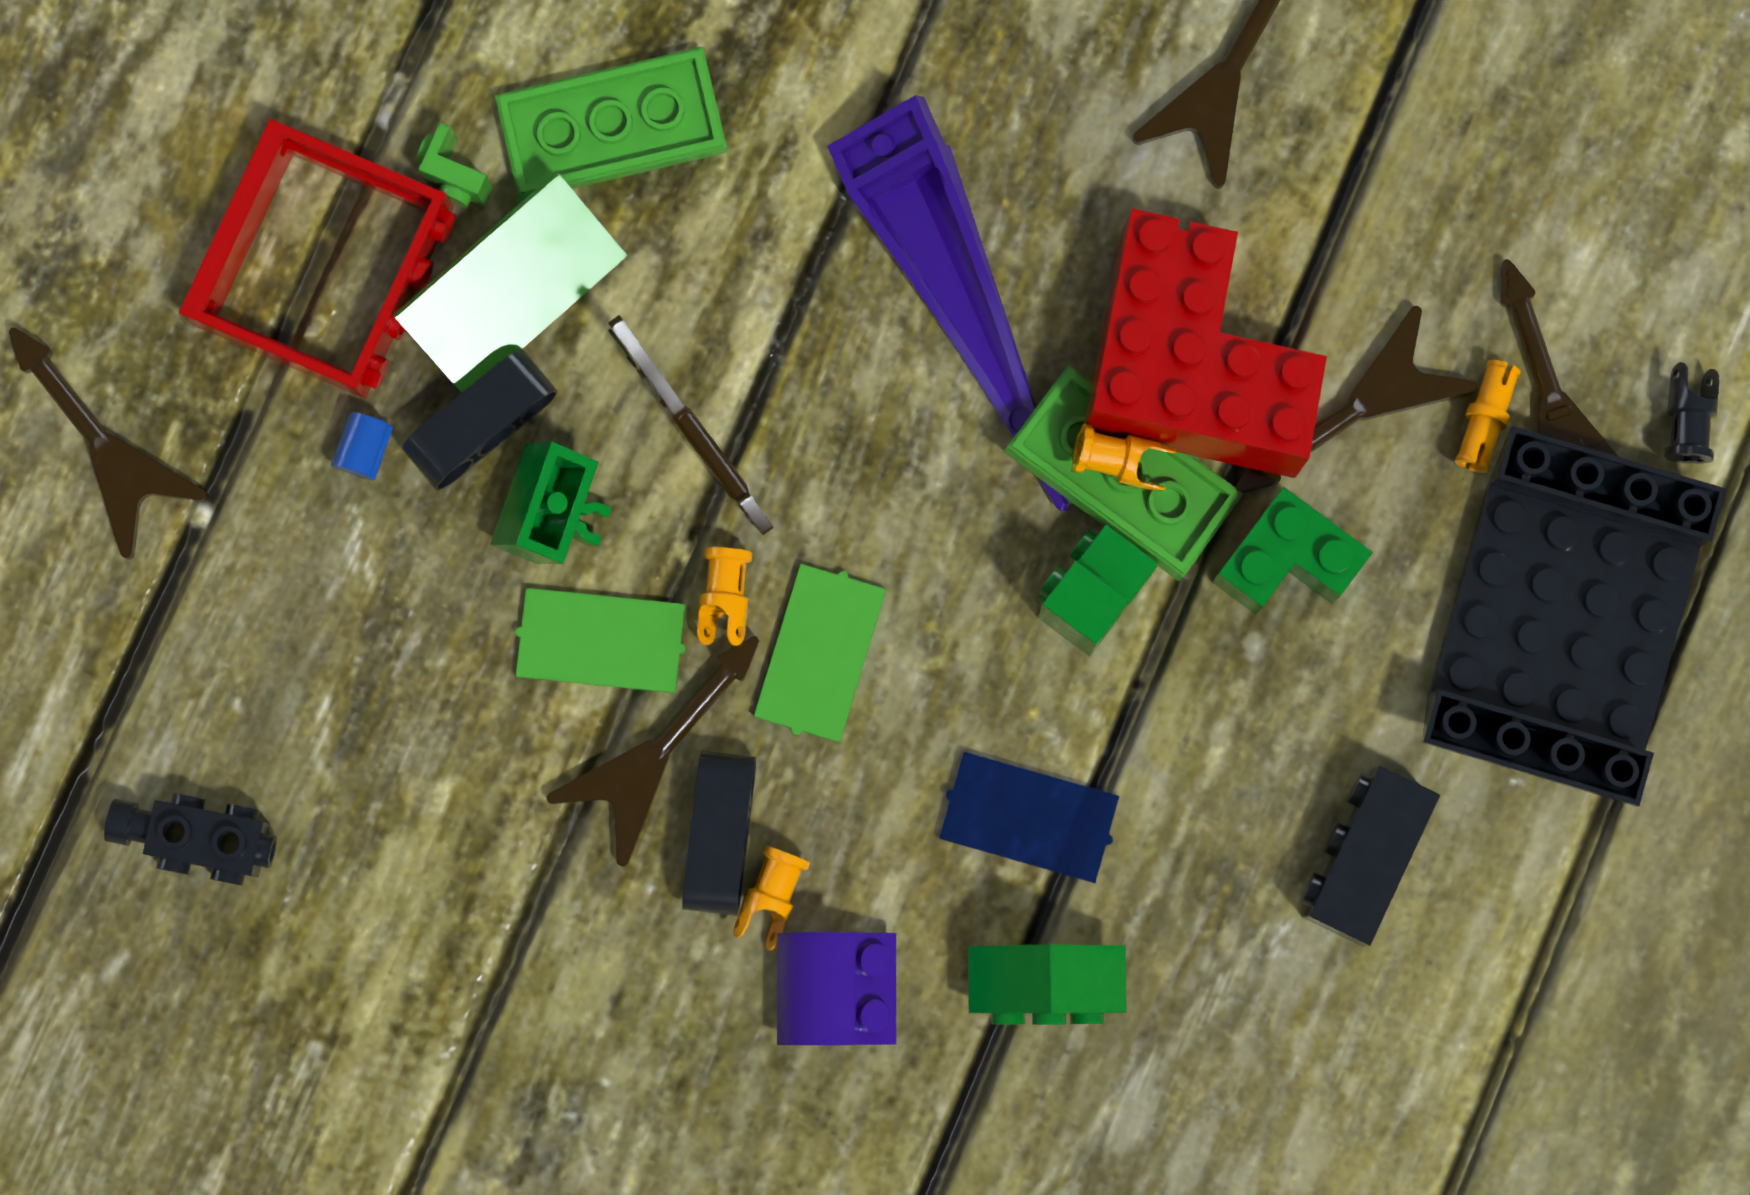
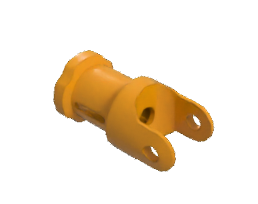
M1083 424L1075 443L1071 469L1072 472L1080 474L1086 469L1116 477L1117 483L1145 490H1166L1165 486L1139 480L1137 478L1138 463L1143 452L1149 448L1173 454L1176 451L1157 441L1133 435L1120 439L1094 432L1092 425Z
M707 547L704 552V558L709 560L706 592L700 594L697 626L698 640L703 645H710L715 639L717 620L724 614H727L728 641L733 646H738L745 637L749 599L744 596L746 564L752 561V552L725 547Z
M764 845L762 853L766 856L754 888H747L735 921L733 935L736 938H740L745 933L752 914L761 909H767L771 914L773 922L765 945L767 950H773L777 946V933H783L794 906L790 903L801 871L808 870L811 862Z

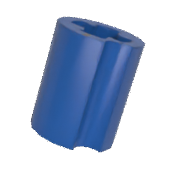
M350 411L331 466L345 473L374 481L393 426L377 418Z

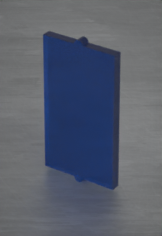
M964 752L954 788L946 793V798L950 802L939 839L1095 884L1105 847L1113 842V837L1109 833L1120 796Z

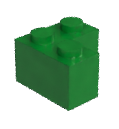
M1283 487L1212 583L1255 615L1263 608L1288 573L1333 604L1343 594L1373 552Z
M1105 525L1097 536L1088 530L1070 554V557L1075 562L1067 572L1058 566L1039 591L1040 595L1037 598L1042 603L1038 618L1089 657L1159 565V563L1108 525Z
M1044 944L968 946L969 1013H991L992 1025L1025 1024V1013H1032V1025H1066V1013H1070V1024H1104V1013H1127L1126 945Z

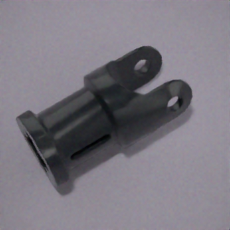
M1679 362L1673 367L1670 376L1667 412L1673 416L1671 444L1664 451V457L1667 460L1695 464L1710 463L1714 460V452L1709 448L1711 418L1717 416L1720 380L1719 373L1715 369H1709L1704 374L1701 382L1700 396H1698L1687 387V365Z

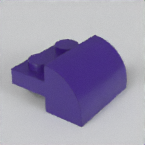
M777 933V1045H896V933Z

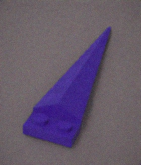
M914 95L827 147L849 196L932 311L1014 438L1037 407L951 147L945 144L925 98ZM1039 479L1056 508L1061 511H1068L1069 504L1067 499Z

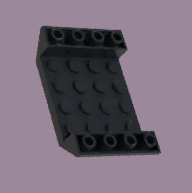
M1512 426L1487 484L1427 696L1422 743L1639 807L1654 755L1653 752L1646 751L1648 739L1700 549L1713 539L1726 488Z

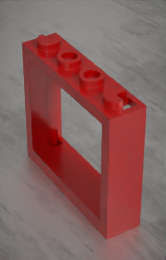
M269 119L180 308L179 314L193 326L366 399L370 388L377 389L386 375L389 360L385 356L393 338L400 340L406 331L393 314L412 299L416 290L421 291L428 284L434 267V263L429 260L438 241L445 243L452 232L456 219V214L452 213L454 206L447 194ZM292 156L426 212L352 373L218 316Z

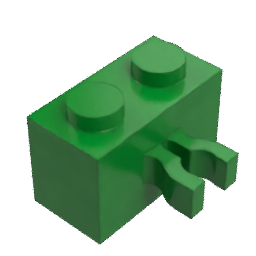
M552 441L525 443L490 545L536 564H564L572 538L588 546H599L602 536L589 532L586 523L579 521L580 515H589L590 513L599 518H609L612 507L599 502H585L599 462Z

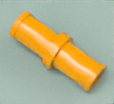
M1500 360L1487 361L1486 371L1476 401L1468 405L1465 414L1469 423L1459 453L1454 461L1459 467L1464 468L1468 462L1470 463L1469 471L1476 473L1489 472L1490 461L1500 431L1508 427L1511 418L1507 413V409L1517 379L1521 374V370L1517 366L1511 365L1509 371H1505L1508 362Z

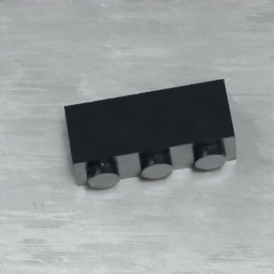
M1382 766L1372 769L1369 776L1360 773L1347 800V803L1355 806L1346 826L1339 822L1335 825L1324 848V853L1331 855L1323 875L1313 873L1301 897L1300 902L1308 906L1303 918L1362 947L1371 946L1440 798V794Z

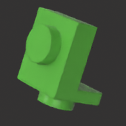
M440 122L435 134L428 133L421 143L417 155V163L421 164L418 170L427 184L437 187L439 191L446 193L453 204L467 208L469 202H473L485 207L494 189L486 174L449 159L457 143V137L451 126Z

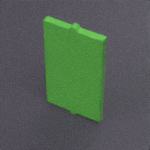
M800 564L754 718L791 728L795 736H799L804 732L840 743L886 589L851 579L846 571H841L837 575Z
M526 588L522 626L518 627L515 631L516 635L520 638L516 677L676 694L680 655L686 652V647L682 644L686 605Z

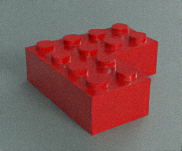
M1132 208L1120 236L1084 424L1092 425L1094 432L1120 439L1133 435L1157 441L1179 453L1296 478L1310 458L1327 356L1221 333L1220 329L1238 232L1190 221L1186 230L1178 229L1180 220L1178 218Z

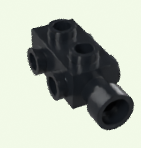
M173 793L171 803L155 800L152 811L139 809V804L136 802L115 798L108 810L104 829V839L106 842L129 846L132 841L144 843L142 854L158 858L156 869L189 875L192 864L212 868L211 880L243 886L245 875L258 878L261 867H271L277 845V836L268 835L270 824L258 820L260 810L227 804L225 814L204 810L206 799ZM180 822L185 829L184 837L179 842L172 843L167 837L169 826L172 823ZM228 833H235L239 838V846L235 852L226 854L221 848L222 838Z

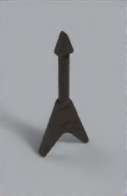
M1256 0L1222 62L1212 67L1138 129L1133 135V143L1135 145H1142L1184 131L1195 132L1201 139L1213 185L1217 189L1223 188L1227 176L1241 79L1240 72L1281 0Z
M1509 259L1504 260L1502 264L1501 305L1511 309L1541 397L1538 433L1619 457L1571 398L1561 390L1531 303V299L1535 296V290Z
M1413 306L1354 389L1348 402L1315 424L1311 452L1358 420H1369L1474 393L1477 384L1472 380L1420 372L1415 367L1413 356L1422 315V309L1419 306ZM1248 468L1235 488L1245 493L1277 485L1281 480V475Z
M620 315L608 322L611 327L608 330L610 335L627 355L628 361L633 367L637 368L641 379H645L660 398L659 403L661 406L671 412L675 425L728 496L740 505L739 507L745 512L746 517L751 520V524L754 527L756 526L763 536L774 528L750 495L745 481L693 411L681 402Z
M14 327L9 330L20 369L25 373L29 374L32 372L89 444L90 456L122 557L132 559L135 555L140 507L146 498L161 496L199 502L208 500L209 495L202 488L117 437L107 433L49 358H51L53 352Z
M752 636L740 645L719 654L716 658L719 666L653 740L645 741L547 795L546 798L550 804L598 800L610 802L615 811L618 865L625 867L630 863L669 762L670 753L735 679L739 681L745 680L760 640L758 637Z

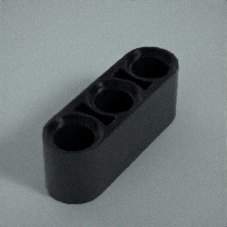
M524 350L515 351L412 433L402 445V450L433 488L439 491L459 479L540 413L556 397L558 390Z
M701 751L683 886V910L738 916L755 784L756 757L710 751Z

